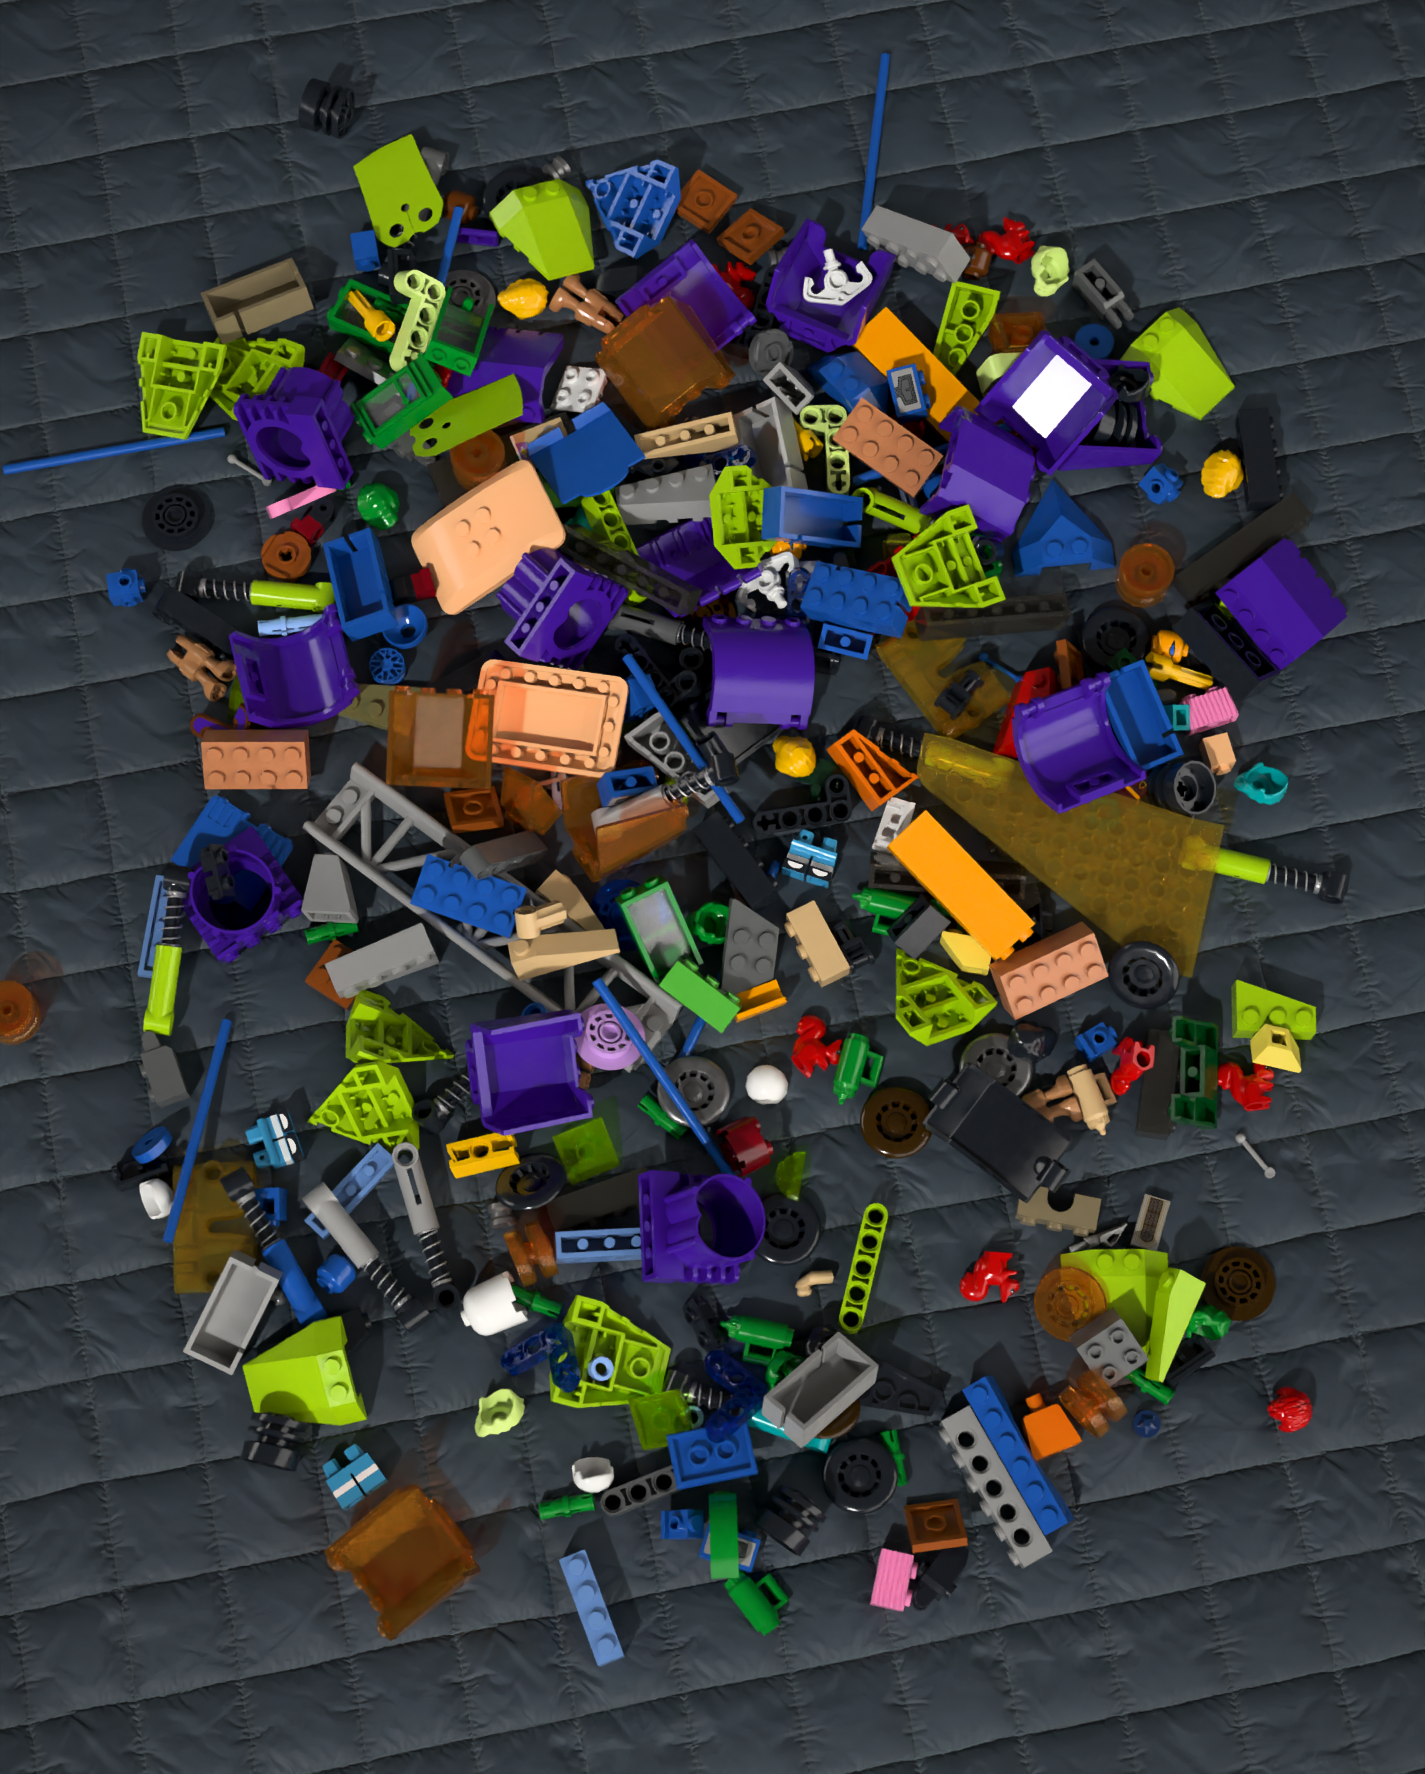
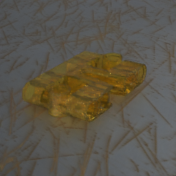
M940 610L907 622L901 638L891 636L878 644L876 650L882 661L946 743H950L970 728L979 727L985 718L1010 703V697L983 660L961 668L946 678L940 677L937 674L938 671L949 665L964 649L965 646L963 644L966 641L964 635L944 610ZM915 632L919 637L910 638L907 633ZM967 669L973 670L984 681V685L973 692L971 701L964 712L953 721L950 719L951 716L941 707H935L934 702L954 681L958 684L965 676L964 672ZM975 710L979 716L972 717L967 711Z
M211 1160L202 1164H194L173 1241L175 1294L213 1292L215 1286H210V1279L215 1274H222L234 1249L256 1259L254 1264L258 1266L257 1240H254V1237L229 1232H209L211 1223L215 1221L234 1220L245 1216V1212L239 1208L236 1201L232 1202L220 1179L244 1166L256 1187L255 1161L218 1162ZM183 1165L173 1166V1199ZM213 1169L221 1170V1175L218 1179L209 1180V1173Z

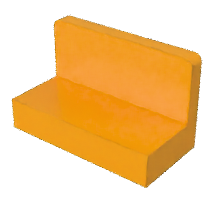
M777 980L736 994L741 999L739 1003L743 1005L735 1016L736 1023L786 1004V997H783Z

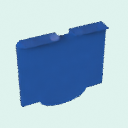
M604 402L573 418L572 422L576 431L564 437L560 428L557 427L528 444L529 458L563 505L580 495L592 497L610 490L627 476L629 467L646 458Z
M216 795L211 797L170 860L177 865L192 867L201 861L199 856L201 848L209 847V844L224 845L251 826L254 827L281 867L295 845L288 837L283 838L272 831V828L265 823H260L256 827L247 821V819L251 818L250 813L245 810H239L230 804L227 798ZM241 870L233 877L236 896H223L222 899L214 901L212 896H210V901L228 905L235 901L252 912L267 890L268 884L258 874L248 870Z

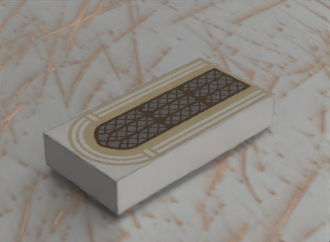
M1144 1194L1130 1246L1157 1251L1170 1201Z

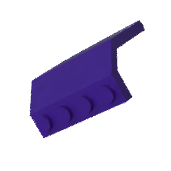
M488 326L471 376L453 370L448 381L447 390L452 394V399L514 374L522 392L523 415L512 420L542 424L545 419L542 401L545 376L564 348L563 335L545 332L542 336V332L522 330L519 333V329L499 327L497 330L496 327ZM469 332L467 337L475 340L477 334ZM464 340L459 348L471 352L474 344Z
M706 517L703 521L694 522L693 519H690L636 547L651 581L654 597L674 618L678 616L682 618L697 610V606L703 607L720 598V594L726 595L741 587V583L747 584L762 576L761 573L763 572L760 563L757 567L734 569L714 546L711 517Z
M1285 538L1215 592L1264 655L1279 671L1301 656L1348 617L1345 614L1347 609L1337 597L1333 598L1331 596L1332 590L1321 577L1317 579L1315 576L1316 570L1305 557L1301 559L1299 556L1301 552L1292 540L1287 541Z

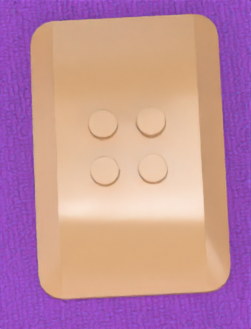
M519 460L474 487L426 521L413 533L411 543L422 568H429L436 597L441 608L447 614L456 615L513 577L515 568L522 559L523 553L527 552L530 554L543 548L557 549L563 544L566 533L534 466L526 460Z
M496 659L489 660L483 664L480 672L467 751L472 758L480 761L601 778L604 773L614 772L629 692L628 684L618 676Z

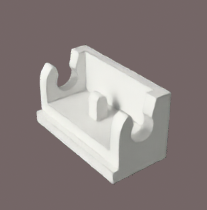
M894 797L887 801L872 849L893 855L887 849V846L910 825L916 803Z

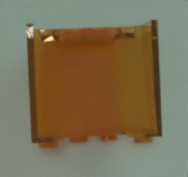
M671 296L662 298L652 308L648 304L639 307L602 338L600 344L603 348L600 352L596 353L594 358L649 431L673 426L676 422L673 416L680 413L682 407L687 402L697 399L703 389L706 387L723 389L729 385L730 379L735 376V373L690 305Z
M395 686V690H389L385 785L491 789L494 695H489V690L473 689V694L467 695L462 694V689H446V694L436 693V688H420V692L410 691V686Z
M644 758L617 765L614 772L652 765ZM653 766L656 780L659 781L658 770ZM578 775L560 781L563 824L566 832L573 840L572 852L576 861L593 883L606 878L679 838L687 829L686 818L689 817V811L686 803H682L680 799H674L672 807L597 826L595 828V835L591 813L602 808L596 785L600 778Z
M416 1484L396 1489L324 1551L328 1557L327 1562L334 1571H350L354 1576L352 1579L355 1585L360 1590H364L369 1596V1603L372 1608L381 1613L377 1617V1630L384 1638H388L390 1641L403 1635L481 1572L479 1564L472 1557L475 1553L472 1544L443 1506L434 1498L430 1501Z

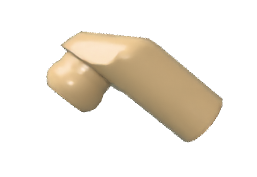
M831 1270L807 1273L797 1280L795 1284L797 1295L799 1297L809 1296L812 1293L811 1286L832 1283L833 1272Z

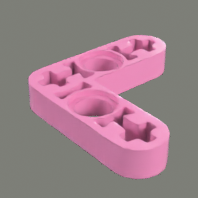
M314 486L267 506L266 510L270 519H273L337 490Z

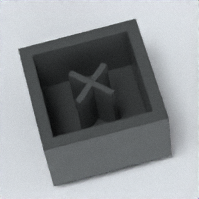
M1114 1307L1069 1336V1339L1104 1390L1149 1360Z

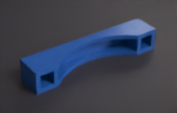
M993 1375L985 1376L964 1388L962 1391L1044 1535L1050 1534L1074 1520L1061 1494L1047 1478L1029 1450L1014 1421L1006 1398Z

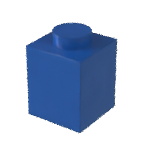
M374 230L350 234L357 271H372L375 268L381 267Z

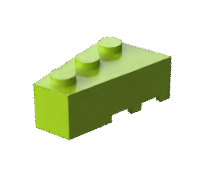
M1237 979L1232 985V1038H1253L1265 1024L1289 1029L1295 1040H1311L1316 1034V1007Z

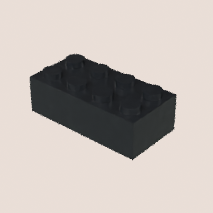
M1213 599L1191 607L1172 627L1183 639L1184 644H1187L1194 651V656L1207 665L1211 670L1212 676L1221 681L1228 688L1229 694L1240 702L1260 694L1281 673Z

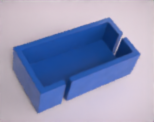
M786 486L764 488L761 539L840 550L861 548L862 525L843 526V522L862 520L863 498Z
M370 527L349 534V539L358 551L354 552L344 536L323 543L341 627L352 642L399 626L380 541Z
M817 561L800 608L812 620L901 638L908 620V616L904 611L910 613L912 606L909 605L901 582L897 577L843 566L840 569L837 565Z
M1142 659L1120 670L1108 673L1111 684L1105 692L1107 716L1112 732L1126 755L1146 771L1182 756L1184 753L1175 733L1164 739L1162 737L1163 733L1172 729V725L1144 660Z
M427 854L410 904L511 939L516 925L515 915L513 914L514 909L522 907L528 889L493 876L476 880L466 867L454 864V867L451 868V862Z

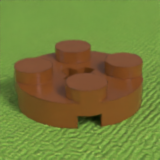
M287 531L284 532L285 534L278 536L275 534L268 538L262 547V564L272 578L294 583L309 570L312 563L311 549L306 539L298 533ZM292 552V559L290 561H283L281 554Z

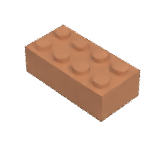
M862 397L832 438L835 443L914 499L944 459L942 454Z
M205 730L201 740L205 789H308L311 779L308 730Z
M1079 922L1009 955L1004 961L1000 959L989 964L1003 1007L1015 1020L1108 977L1095 934L1083 922Z

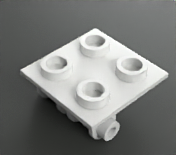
M566 366L550 409L583 413L596 406L595 404H599V398L602 397L603 389L608 383L606 379L608 370Z

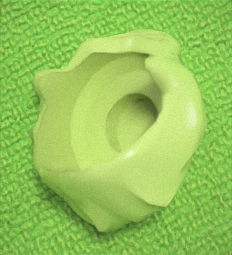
M1041 246L1032 257L1031 271L1032 276L1035 278L1034 291L1037 295L1043 297L1053 295L1057 289L1069 280L1068 272L1070 268L1065 249L1055 246Z
M501 1388L486 1398L480 1397V1409L475 1423V1432L478 1437L499 1434L517 1425L524 1414V1399L508 1388Z

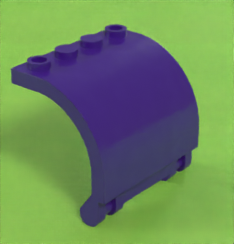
M690 239L615 300L622 312L679 383L685 379L684 376L690 371H696L699 368L698 366L733 338L742 334L746 326L749 324L752 326L757 322L754 315L732 292L693 239Z
M330 604L324 607L320 620L294 635L272 639L257 638L238 631H234L229 635L248 721L272 728H299L327 720L353 703L352 699L360 693L358 684L354 681L356 674L350 666L342 635L343 629L338 618L337 605Z
M713 614L712 617L703 616L702 626L710 640L713 662L710 704L705 714L706 727H715V724L723 725V727H732L733 723L779 724L780 729L796 727L797 730H806L808 717L811 715L814 694L815 664L812 640L804 623L795 617L777 620L770 616H763L761 619H753L746 615H738L736 618L726 617L722 614Z
M1106 671L1097 673L1094 678H1084L1080 681V684L1044 698L1038 696L1031 699L1030 703H1020L1014 706L1015 717L1012 718L1013 740L1021 768L1038 797L1058 814L1146 779V770L1126 755L1112 732L1107 716L1105 695L1111 680Z

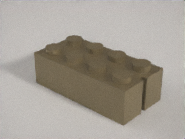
M292 258L200 293L222 344L243 337L242 333L244 332L248 335L314 309L307 287Z

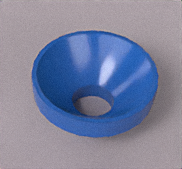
M412 604L396 606L399 626L382 631L383 635L396 648H412L419 644L427 634L428 622L426 616L420 608ZM414 627L415 634L412 637L404 638L402 636L405 628Z

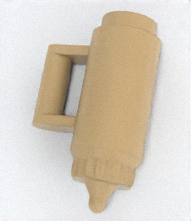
M1086 1064L1068 1070L1067 1079L1072 1088L1073 1096H1075L1084 1122L1087 1123L1090 1130L1097 1129L1101 1135H1105V1126L1110 1122L1107 1106L1117 1102L1106 1074L1093 1075L1092 1070L1088 1069Z

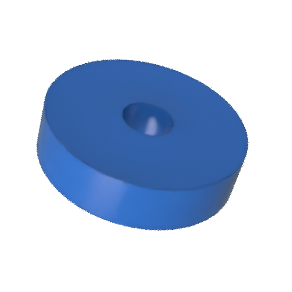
M1100 324L1083 326L1077 332L1074 340L1093 359H1108L1114 346L1112 333ZM1094 341V342H1096L1098 345H1097V346H1092V345L1090 344V342Z
M157 1127L145 1134L132 1149V1155L140 1164L150 1162L169 1146L173 1137L166 1127Z

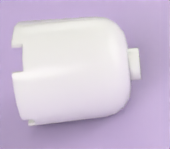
M509 1271L490 1278L466 1292L463 1299L464 1310L460 1312L466 1327L471 1325L474 1331L480 1335L489 1336L528 1321L526 1307L513 1302L516 1300L511 1286L514 1279Z

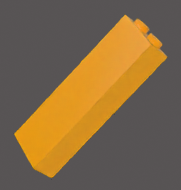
M887 307L864 327L858 341L852 345L853 349L859 351L887 380L886 371L915 363L917 371H923L926 385H922L921 388L923 394L928 393L931 408L927 409L928 417L922 420L945 443L950 442L951 432L940 429L939 424L954 408L959 405L978 415L974 409L980 402Z
M927 810L887 846V849L994 961H997L1000 957L1004 961L1015 951L1012 945L1020 939L1023 943L1034 932L1031 929L1035 924L1033 920Z

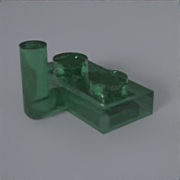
M816 758L813 773L805 777H794L793 780L811 784L810 799L818 801L822 788H824L823 781L828 774L834 772L843 775L846 779L847 777L836 762ZM840 778L832 779L829 783L830 789L839 791L842 788V780Z

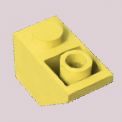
M948 929L947 932L942 931L940 944L960 971L987 976L991 956L971 936L963 935L962 931L956 929Z
M1265 1024L1250 1040L1253 1063L1297 1073L1302 1071L1299 1047L1289 1029Z

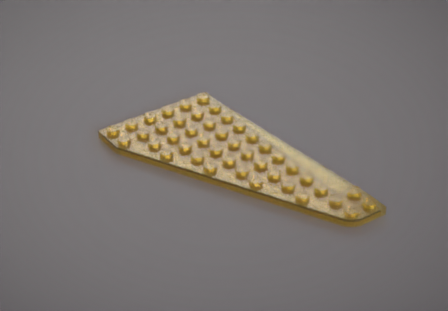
M924 733L917 763V776L920 783L929 792L1119 945L1123 946L1133 941L1155 943L1168 951L1174 958L1180 976L1192 978L1224 825L1190 818L1114 792L1058 814L1045 804L1032 789L1019 761L951 738Z

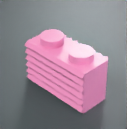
M1219 686L1212 687L1204 695L1196 696V694H1191L1182 699L1179 705L1189 704L1190 730H1185L1187 736L1236 721L1239 714L1227 687L1221 689Z
M881 1549L870 1605L901 1612L904 1611V1606L910 1607L913 1590H909L908 1585L910 1578L915 1579L918 1563L913 1562L914 1555Z

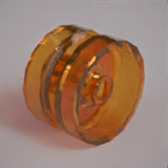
M492 430L483 432L450 448L454 476L458 483L468 490L473 489L507 467L504 444L500 437Z
M1149 543L1134 545L1128 549L1120 560L1115 579L1117 592L1122 599L1133 606L1143 608L1155 606L1161 602L1167 595L1174 578L1175 567L1171 556L1165 549Z
M0 981V1042L6 1045L20 1044L29 1040L37 1032L41 1023V1008L38 1001L22 984L14 981Z
M538 1219L525 1223L524 1230L528 1238L526 1242H523L520 1232L516 1228L503 1232L524 1288L537 1283L538 1277L533 1267L534 1265H539L541 1273L545 1278L559 1274L553 1258L555 1257L547 1234L543 1233Z
M1086 1369L1076 1378L1078 1388L1069 1385L1058 1396L1074 1419L1092 1436L1100 1439L1110 1430L1108 1420L1117 1423L1128 1411L1116 1393L1097 1374Z

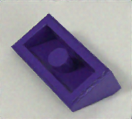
M460 226L456 243L499 247L500 234L497 230Z

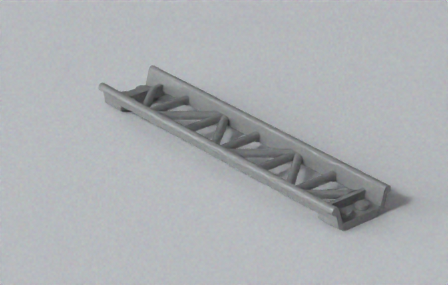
M354 763L351 768L350 780L316 821L308 820L304 823L302 829L532 1001L544 1005L549 1012L571 1009L581 1014L600 997V994L594 987L575 1010L574 966L563 968L564 1009L530 984L532 978L519 981L517 974L485 950L508 945L509 942L521 939L517 937V932L512 934L511 939L503 936L482 939L488 931L477 928L473 933V926L462 922L461 932L438 914L410 904L412 895L384 874L422 866L427 854L381 864L410 827H417L444 847L446 850L429 853V855L444 860L452 859L450 861L451 868L454 867V864L464 866L460 861V857L471 846L360 763ZM376 797L405 819L372 857L371 802ZM360 816L361 857L340 842L341 838ZM507 872L493 875L495 878L527 888ZM527 888L528 891L522 906L537 907L547 902ZM567 917L564 923L541 930L540 935L581 932L585 930ZM615 953L595 959L608 969L601 977L606 986L618 976L648 999L646 1003L625 1008L636 1015L642 1023L645 1031V1042L650 1050L653 1051L672 1027L684 1004ZM640 1055L634 1063L623 1069L629 1073L633 1069L636 1071L645 1060Z

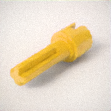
M359 290L350 291L348 300L365 319L364 325L369 333L379 342L391 338L395 332V325L383 311L375 310Z
M793 418L801 457L804 461L808 460V455L811 458H815L822 451L823 443L812 430H804Z
M1150 652L1145 658L1146 662L1153 664L1152 668L1147 667L1151 679L1161 682L1172 679L1204 690L1210 689L1213 685L1212 676L1175 665L1170 657Z

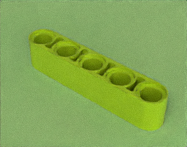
M608 490L592 497H583L581 501L582 509L613 578L619 580L629 591L624 600L625 603L630 606L639 605L651 596L653 587L610 491Z
M879 1203L870 1204L864 1212L838 1319L839 1328L846 1334L857 1333L864 1320L888 1219L887 1209ZM877 1211L882 1215L883 1220L879 1223H873L869 1220L868 1214ZM866 1237H872L876 1240L877 1246L873 1249H867L863 1246L862 1240ZM866 1263L870 1266L871 1271L866 1275H861L857 1272L856 1265ZM852 1289H861L864 1293V1298L860 1301L853 1300L849 1294ZM848 1314L855 1315L858 1319V1324L854 1327H848L844 1324L843 1318Z

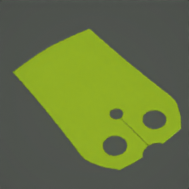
M412 134L381 147L353 166L365 198L375 235L381 242L388 246L396 247L409 241L413 234L417 232L424 233L438 224L442 214L443 200L427 170ZM402 205H409L407 212L401 210ZM424 208H430L433 212L432 217L428 221H420L418 217L419 212ZM395 224H401L404 228L403 233L399 237H391V227Z
M511 374L479 389L451 399L425 418H432L434 420L430 427L426 429L419 428L421 422L410 429V436L415 437V443L412 445L415 456L425 457L440 454L483 432L523 415L522 392L515 375ZM445 423H451L448 428H442ZM430 438L437 439L434 447L430 449L423 448L426 440Z

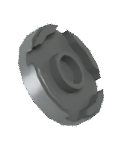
M775 328L763 329L751 341L749 362L752 369L758 375L766 377L779 362L790 367L793 359V344L784 331Z

